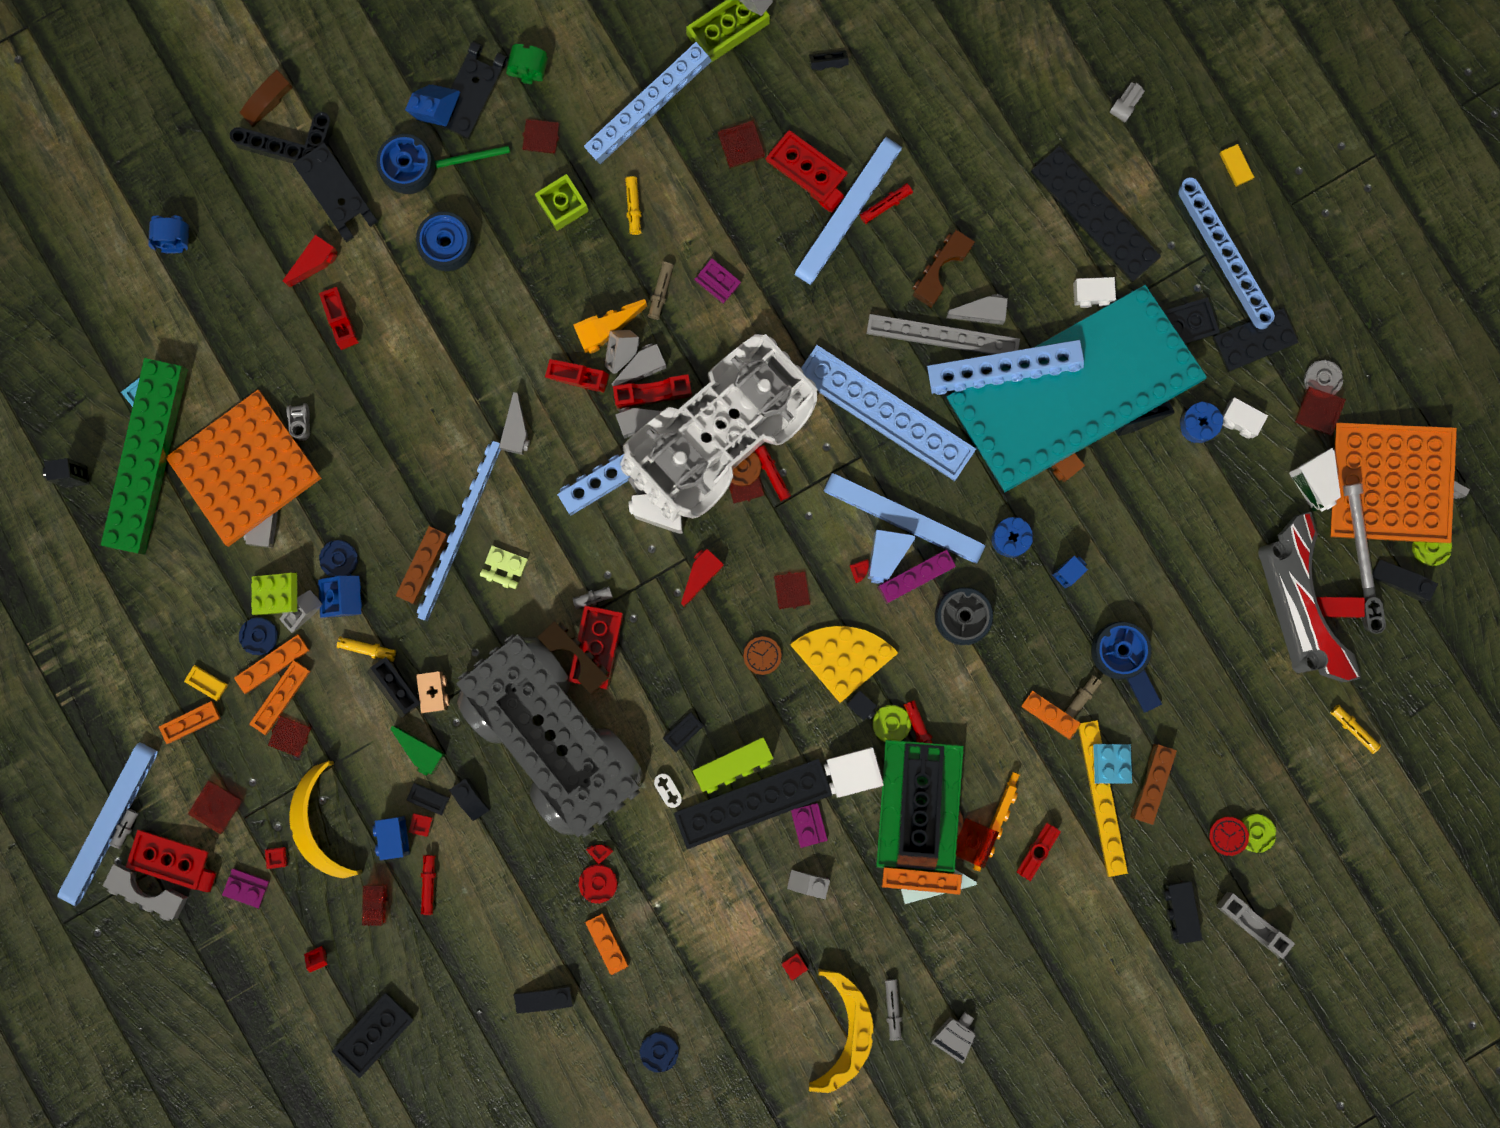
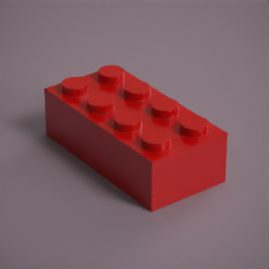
M584 605L578 640L582 643L580 648L584 652L588 650L596 658L593 660L597 666L602 665L609 672L607 674L609 679L600 687L608 690L624 614ZM574 654L568 682L581 684L578 681L581 665L578 657Z

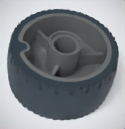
M963 587L949 591L940 599L935 609V624L939 633L946 640L957 645H971L982 640L990 631L993 623V610L990 602L981 592L972 588ZM961 611L968 612V621L960 619Z

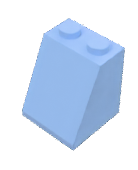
M876 530L867 579H871V583L883 584L884 581H887L915 540V536Z

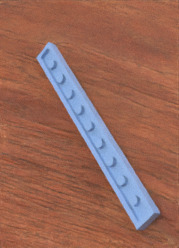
M493 441L491 445L488 444L485 450V455L487 456L484 462L481 461L478 466V477L476 480L473 479L470 485V490L472 491L462 504L463 512L455 520V525H457L454 533L451 532L447 539L449 545L446 550L442 551L439 559L441 560L439 568L436 567L432 574L434 580L426 588L424 594L426 596L425 601L420 603L417 609L419 614L417 618L427 622L501 451L499 448L500 443Z

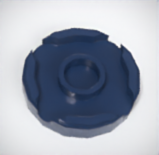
M343 540L331 541L320 552V566L331 577L349 576L357 567L358 554L356 549L348 542Z
M254 617L242 625L239 631V642L246 652L252 655H265L275 648L278 642V631L270 620Z
M656 1032L647 1036L640 1048V1058L643 1065L648 1070L656 1073L671 1069L679 1055L675 1039L663 1032Z

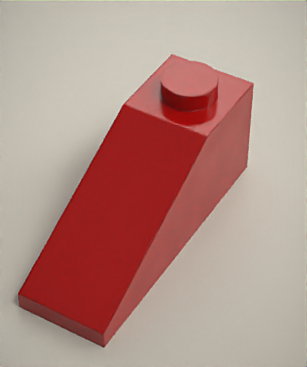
M315 235L285 276L283 282L288 287H292L327 268L329 264L336 260L338 251Z
M708 549L705 551L700 550L694 557L696 561L693 563L681 601L683 607L724 567V564Z

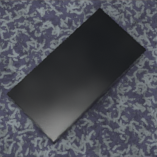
M690 712L663 739L677 752L704 725Z
M414 782L406 801L442 816L450 797Z

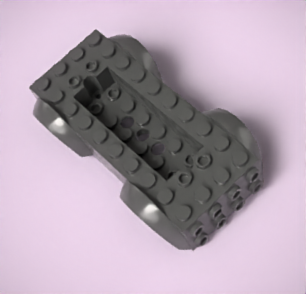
M513 634L504 641L506 643L504 646L494 648L489 653V658L479 660L474 665V670L471 672L466 671L459 676L458 679L460 681L456 683L460 688L457 698L459 709L468 724L481 737L491 743H504L533 780L530 787V797L544 820L559 833L576 835L577 837L583 835V837H586L595 830L593 825L596 823L601 825L610 817L608 813L612 810L617 812L625 805L624 800L627 798L632 800L640 793L638 789L642 787L640 784L643 777L641 768L627 747L611 730L605 727L595 729L567 694L570 687L569 678L548 648L535 637L514 636ZM537 714L544 718V722L540 726L533 724V717ZM548 730H553L556 733L553 741H548L545 738V733ZM565 745L568 748V753L565 756H559L557 754L558 746Z

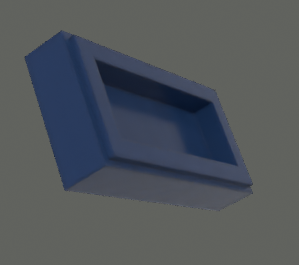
M1145 670L1127 679L1143 713L1162 705Z

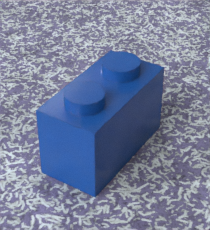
M1073 556L1064 562L1052 575L1064 588L1072 586L1088 570L1085 567L1087 564L1082 558Z

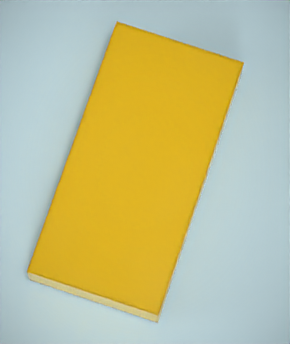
M1238 144L1219 153L1236 187L1254 178Z
M196 665L192 667L184 680L185 683L215 701H219L228 686L227 683Z

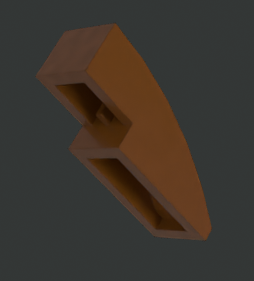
M276 70L259 86L239 113L254 127L281 103L279 100L293 87Z

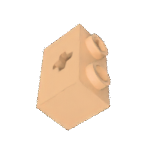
M440 671L417 674L421 713L447 710L450 702L444 688L447 686L446 675H443V672ZM433 687L434 689L438 690V693L435 694V697L434 695H430V691L433 690Z

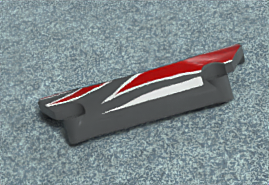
M1312 512L1303 513L1292 517L1279 533L1278 542L1261 546L1258 550L1292 662V668L1296 673L1318 669L1320 675L1340 682L1360 679L1362 676L1355 655L1335 637L1320 611L1312 580V557L1318 532Z

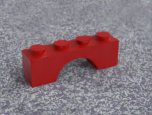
M689 374L669 377L654 383H630L613 386L617 409L692 397Z

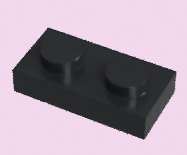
M846 50L809 55L812 70L821 71L825 68H842L849 65Z

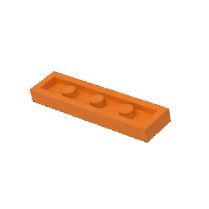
M298 634L234 677L243 693L247 694L290 665L293 660H297L309 652L310 649Z
M293 660L249 725L262 734L267 735L311 671Z
M883 867L882 887L960 895L962 875Z

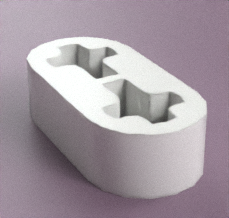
M659 774L654 780L656 789L668 807H678L682 801L680 792L669 775ZM660 777L668 779L666 783L669 788L668 790H665L664 786L658 785ZM671 791L673 796H678L677 804L668 802L670 796L667 792Z

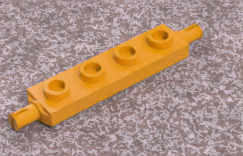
M1012 772L1010 780L1007 782L1006 789L972 868L980 872L984 861L994 854L996 848L993 846L994 842L1001 837L1003 832L1001 828L1002 823L1007 821L1010 815L1009 806L1011 803L1014 804L1018 795L1016 783L1020 775Z

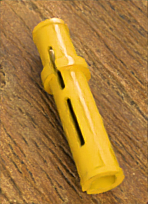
M630 176L625 178L629 234L638 235L642 233L640 225L642 214L639 209L637 177Z
M342 636L338 638L340 642L337 641V648L369 655L373 659H383L386 657L390 662H393L395 659L393 656H396V650L380 647L379 644L372 645Z
M1340 705L1335 706L1330 713L1342 723V727L1348 729L1372 754L1380 749L1381 745L1355 721L1356 718L1354 716H1350Z

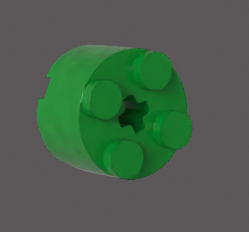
M514 44L511 48L506 74L521 78V81L526 84H532L533 81H543L548 61L547 53L535 46L530 45L528 49L523 48L524 44Z

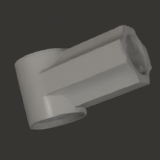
M1131 82L1109 113L1125 123L1144 93L1142 87L1137 83Z

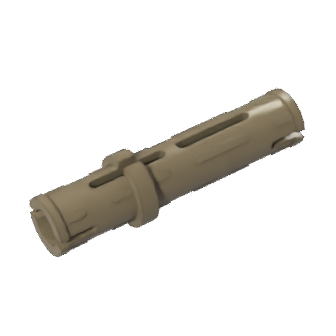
M662 262L655 292L650 299L652 303L648 317L651 319H660L662 306L666 302L665 295L674 267L673 264L668 262Z
M1092 675L1083 689H1079V694L1065 710V713L1074 718L1088 699H1092V694L1102 684V681L1098 679L1092 685L1097 678Z

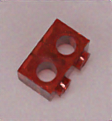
M366 884L363 886L362 926H382L386 924L387 884Z

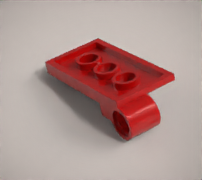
M788 130L765 158L766 162L809 192L810 196L817 200L827 211L833 212L844 198L843 194L837 189V186L847 176L848 172ZM794 152L797 154V157L794 160H789L787 155ZM810 163L812 167L810 170L805 171L802 169V165ZM819 174L827 176L824 181H818L816 177Z
M137 830L126 868L203 892H211L217 874L212 870L204 869L208 851L143 830ZM149 849L154 851V857L151 860L147 857ZM167 854L172 857L170 865H166L164 862ZM184 860L189 862V868L186 871L182 868Z

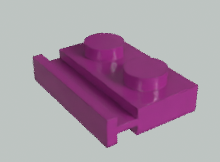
M713 259L707 263L700 274L694 279L695 282L722 304L726 302L741 284L736 277Z
M818 803L791 810L800 848L828 841Z
M232 868L222 896L260 908L270 881Z

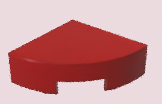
M868 559L850 565L856 584L862 581L868 572Z
M593 845L586 849L598 864L613 852L606 845Z

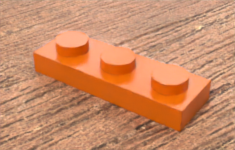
M1034 691L1030 693L1022 705V708L1069 740L1081 725L1080 722Z
M210 701L159 726V729L166 744H170L221 719L214 702Z
M602 913L586 921V926L610 975L627 968L629 965L604 914Z

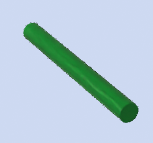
M508 145L437 160L435 165L436 168L498 156L510 153Z

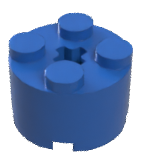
M152 216L149 223V247L153 250H156V247L161 248L163 253H181L183 248L187 250L189 225L182 221L183 218L180 216H171V218Z
M1199 402L1192 405L1180 418L1182 435L1193 443L1209 441L1220 432L1223 425V415L1219 409L1207 402ZM1199 420H1202V421H1203V426H1200V425H1199V424H1200V421H1199Z
M1007 518L995 527L991 539L992 545L999 554L1014 558L1030 548L1033 542V533L1028 523L1023 519ZM1010 533L1016 536L1014 541L1008 539Z

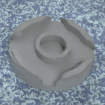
M1329 360L1314 362L1307 368L1304 374L1305 387L1311 395L1317 398L1331 397L1343 385L1342 371L1337 364Z

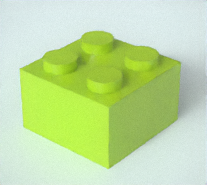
M567 174L535 193L538 203L556 231L589 212L586 203Z

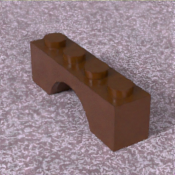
M955 230L953 234H948L944 240L946 245L943 249L939 248L933 257L936 260L932 265H927L923 272L925 274L922 281L918 279L912 288L915 290L913 296L931 308L944 289L939 281V269L950 261L963 262L975 241L958 230Z

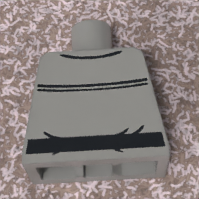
M966 1012L963 1013L959 1021L949 1017L930 1038L931 1043L963 1064L975 1037L974 1031L969 1029L974 1018Z

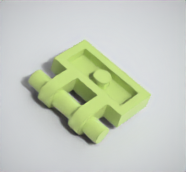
M491 546L485 564L492 567L490 571L482 569L480 576L487 578L486 580L489 582L495 581L503 584L505 588L517 589L519 582L512 580L513 576L522 577L528 559ZM500 569L508 572L507 576L503 577L496 574L497 570Z

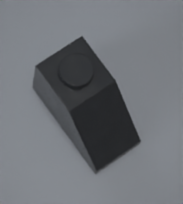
M469 778L464 779L449 789L459 806L472 821L490 811Z

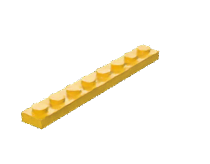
M1098 720L1081 723L1078 730L1107 877L1128 874L1110 784H1095L1093 745L1102 744Z

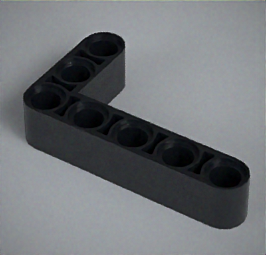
M319 112L315 114L305 145L241 127L231 130L230 139L242 150L294 163L323 143L328 147L334 124L327 113ZM327 120L325 126H320L321 121ZM240 135H244L243 140L237 141ZM322 138L320 143L314 144L315 139ZM258 140H262L260 146H255ZM276 145H280V149L274 152L273 148ZM294 150H298V154L291 157V153Z

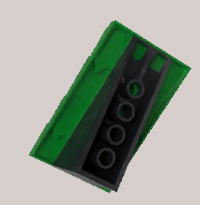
M885 741L884 786H882L876 867L954 874L964 746Z

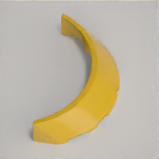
M327 761L312 767L299 782L290 805V828L293 832V839L297 848L311 865L328 875L347 878L362 874V869L357 871L350 870L329 859L316 844L308 818V802L311 790L317 783L318 777L327 766L334 765V761Z
M818 969V974L825 976L840 993L848 1015V1037L840 1058L825 1075L808 1085L809 1091L830 1093L853 1079L867 1060L873 1041L871 1038L873 1021L864 996L849 979L837 972Z

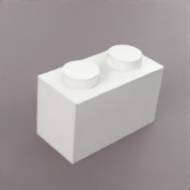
M1115 277L1076 279L1073 283L1074 305H1080V308H1089L1092 305L1098 304L1099 307H1107L1116 300Z
M1235 397L1229 401L1222 414L1225 427L1240 431V435L1248 439L1258 436L1268 415Z

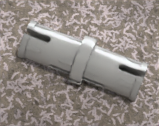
M608 586L594 592L592 590L588 591L589 593L572 599L577 610L584 607V605H597V602L613 598Z
M127 808L120 824L118 823L116 826L117 830L109 843L111 846L121 849L125 838L132 831L131 827L139 814L138 812ZM128 821V823H127V825H126V827H125V829H124L122 835L120 836V834H121V832H122V830H123V828H124L126 822Z

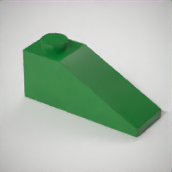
M392 726L390 728L412 763L418 767L417 771L426 776L434 774L445 753L401 728Z

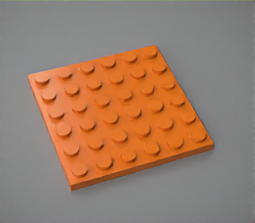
M259 390L170 453L166 458L227 547L322 479Z
M1336 423L1334 452L1341 498L1337 499V504L1331 507L1330 537L1355 538L1348 496H1344L1342 486L1362 483L1364 493H1361L1360 497L1367 539L1450 544L1452 539L1457 428Z

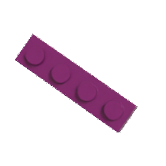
M945 550L879 585L877 588L886 604L952 570L956 565L948 551Z

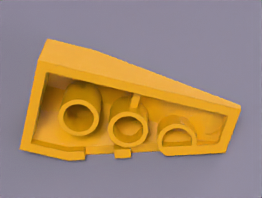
M643 299L625 305L619 312L617 310H610L602 318H598L596 315L574 324L573 326L585 353H594L600 350V347L609 340L610 331L621 330L647 307L646 300Z

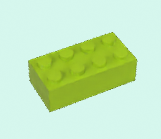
M726 0L688 25L686 32L693 44L697 42L712 60L710 63H712L770 23V15L765 11L760 16L748 10L739 0Z
M764 737L693 770V773L702 792L707 791L709 794L717 790L718 785L723 782L725 785L736 781L735 777L740 774L745 777L753 773V768L760 766L762 769L770 765V760L773 759V756Z

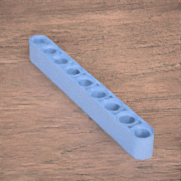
M887 137L884 138L795 272L797 277L810 285L814 282L902 149L900 145Z
M1186 178L1178 191L1181 200L1254 326L1258 329L1267 328L1274 320L1275 315L1198 181L1194 178ZM1185 186L1191 187L1193 191L1188 192ZM1194 202L1200 203L1202 208L1196 207ZM1208 218L1211 224L1205 223L1203 219ZM1213 234L1219 235L1221 240L1214 239ZM1222 251H1228L1230 256L1223 255ZM1231 267H1237L1239 273L1233 272ZM1241 283H1246L1249 289H1244ZM1250 299H1255L1258 305H1253ZM1260 315L1266 316L1268 322L1262 321Z
M831 473L823 490L837 499L973 563H978L985 549L984 544L836 474Z
M141 742L135 746L58 893V898L74 906L80 903L110 847L109 843L117 830V824H120L127 808L131 807L158 754L157 750Z

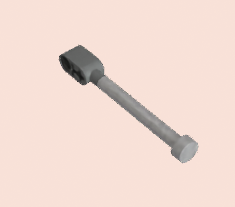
M1363 484L1342 486L1343 493L1349 499L1365 598V617H1362L1363 627L1369 632L1378 634L1384 631L1386 622L1382 601L1376 598L1360 497V494L1364 493ZM1371 602H1373V603H1374V606H1371V608H1368V605H1370ZM1376 619L1378 626L1372 629L1371 622Z

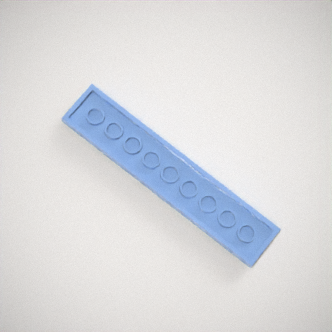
M816 345L801 368L803 374L816 384L817 392L953 481L957 479L976 450L970 444L818 345Z

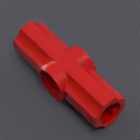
M1045 823L1034 843L1030 845L1028 853L1016 870V873L1031 881L1043 860L1048 857V852L1061 831ZM1036 847L1043 849L1040 857H1035L1034 855Z

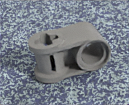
M303 403L301 406L287 405L290 434L298 441L307 440L310 436L308 404ZM303 427V433L296 435V430Z

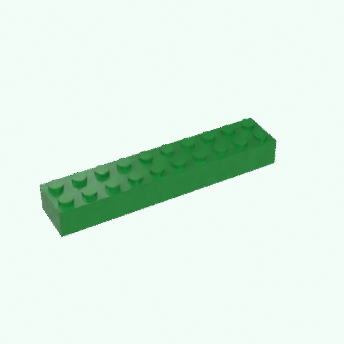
M144 358L101 546L143 555L146 554L167 464L166 458L169 455L188 369L183 366Z

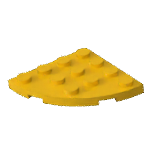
M847 626L817 629L803 635L790 644L839 703L898 654L890 644L877 635L866 630Z

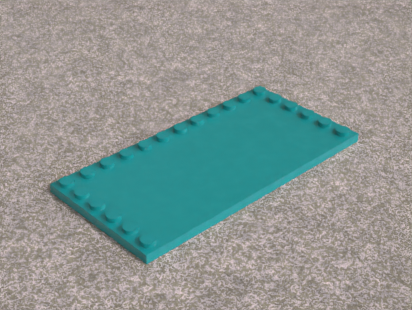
M1146 285L1036 346L1041 347L1080 340L1084 368H1081L1079 371H1064L1058 375L1046 374L1035 379L1028 377L1018 382H1013L1012 380L1005 381L1000 385L987 384L982 388L969 387L947 396L948 402L1004 493L1206 380L1207 376ZM1066 357L1058 358L1062 362L1068 360ZM1041 360L1039 363L1042 365H1046L1049 362L1047 360ZM1022 363L1020 365V367L1027 368L1030 366L1027 363ZM1008 366L1001 368L1002 371H1009L1011 369Z

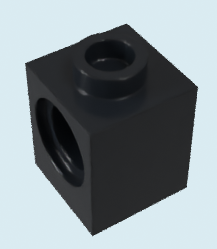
M858 691L846 704L863 721L866 718L870 720L877 712L874 710L877 705L861 691Z

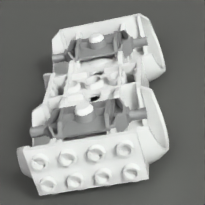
M755 334L734 349L708 372L710 383L679 409L668 407L623 444L624 456L620 464L621 470L626 476L632 477L634 484L639 490H644L648 495L647 498L653 505L657 504L666 519H670L673 522L679 516L697 518L706 513L720 500L728 489L733 478L732 470L764 442L773 445L785 443L804 426L811 416L817 402L818 389L816 384L811 379H808L803 374L802 369L798 365H794L790 360L789 355L779 349L776 341L766 334ZM737 409L740 416L737 419L731 418L729 410ZM723 421L726 428H717L716 422ZM709 433L712 440L709 443L703 442L701 434Z

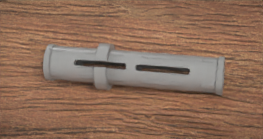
M897 979L885 980L888 1011L886 1022L889 1023V1039L901 1040L900 1022L902 1017L899 1014ZM891 991H893L894 1007H892ZM893 1012L895 1013L896 1028H894L893 1024Z

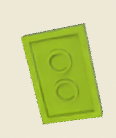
M297 573L252 576V615L297 612Z

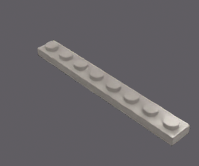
M872 314L869 315L866 333L990 355L1017 351L1020 342L1018 338Z

